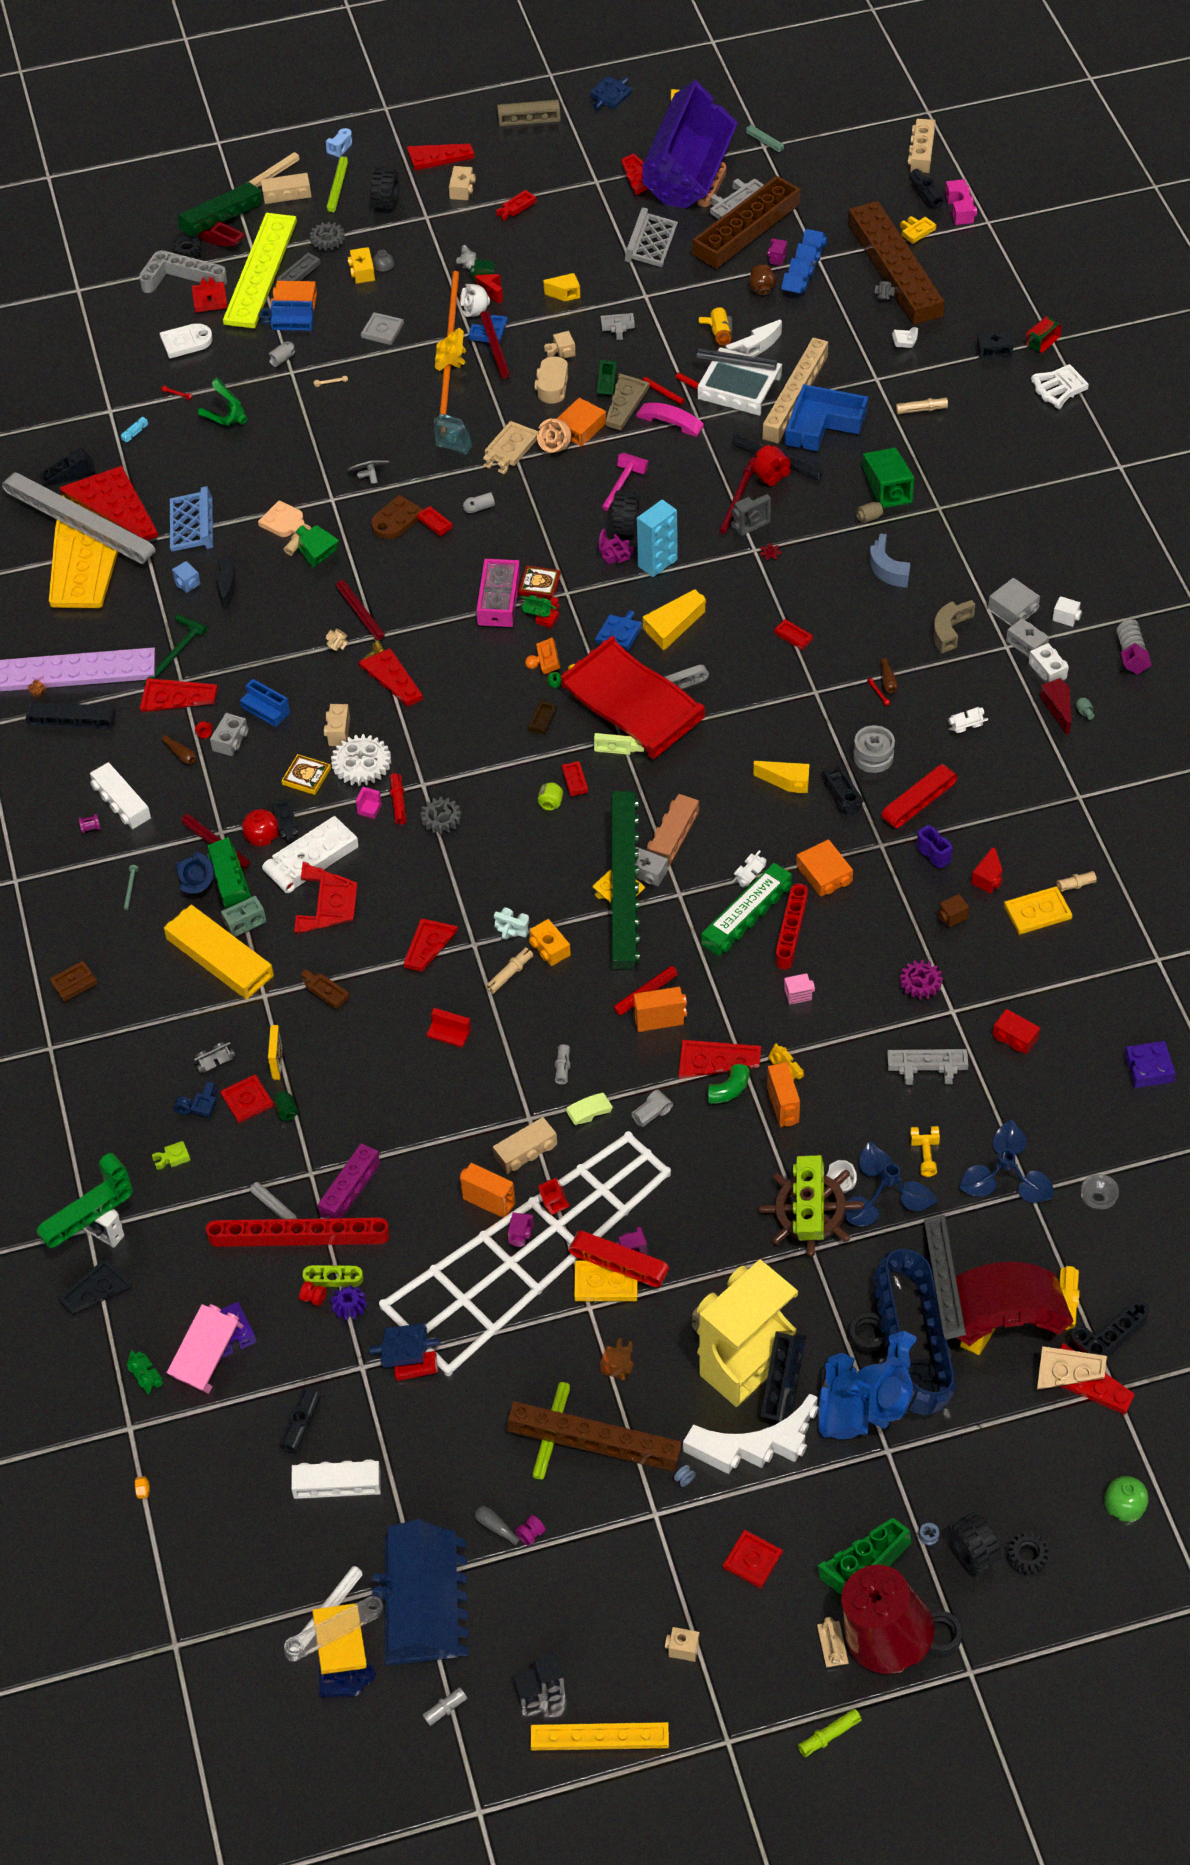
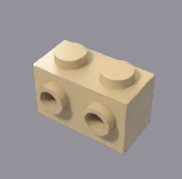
M330 704L329 711H326V722L328 724L324 726V736H327L329 746H342L341 741L346 743L348 741L350 725L348 704Z

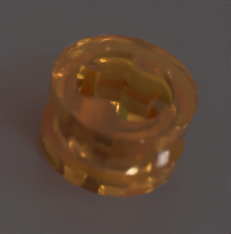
M34 680L32 684L28 685L29 691L35 697L39 698L42 693L46 692L45 686L39 680Z

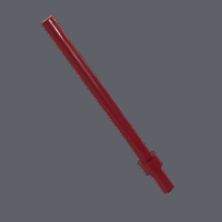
M755 457L750 458L748 465L743 470L744 475L719 530L721 534L726 533L733 517L731 510L734 509V503L741 499L748 480L754 473L751 469V462H755Z

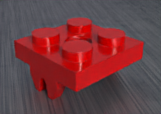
M209 277L208 282H206L205 278H202L200 285L192 286L195 312L227 308L224 282L215 283V280Z

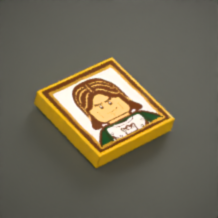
M297 754L282 779V785L316 795L328 775L331 765Z
M271 1025L268 1060L273 1080H280L283 1045L278 1025Z

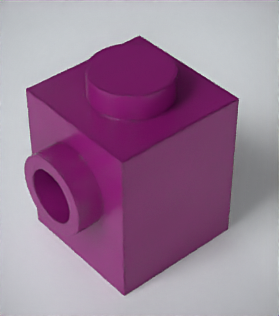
M1136 643L1121 652L1126 669L1137 675L1152 666L1148 651Z

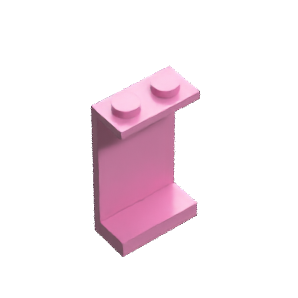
M212 1304L209 1307L201 1305L167 1371L170 1376L209 1394L213 1387L208 1382L236 1327L242 1329L244 1326L238 1321L239 1317L229 1312L227 1315L220 1313V1308Z

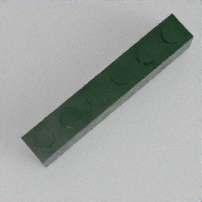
M250 182L179 214L178 228L190 237L215 226L218 222H224L262 204V190Z

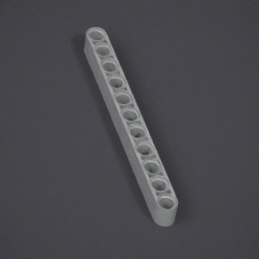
M16 472L2 483L3 489L13 497L141 564H144L155 553V548L150 542Z

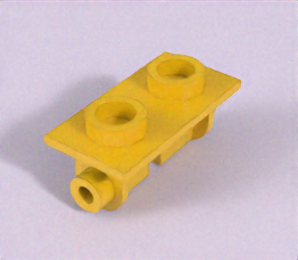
M776 1043L768 1057L774 1065L787 1062L793 1081L795 1078L798 1080L803 1078V1069L796 1062L791 1063L793 1057L785 1047L778 1046Z

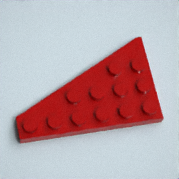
M122 466L59 487L60 493L70 497L73 502L79 503L80 506L89 511H94L102 518L148 541L158 537L155 526Z

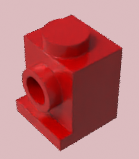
M557 1178L538 1186L543 1203L551 1215L570 1207L563 1186Z

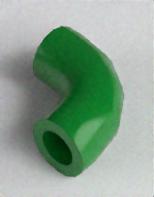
M742 1064L733 1065L730 1068V1076L725 1082L709 1084V1104L724 1103L738 1097L747 1086L750 1075L749 1067Z

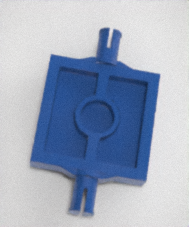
M631 610L628 611L624 618L610 614L595 638L596 644L601 645L604 640L609 639L613 635L615 641L628 652L643 628L642 622L632 620L635 613Z

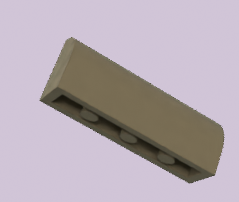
M559 99L497 105L499 126L560 121Z

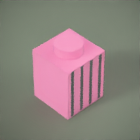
M807 973L784 978V991L789 1005L812 1000V992L815 991L813 981L809 980Z

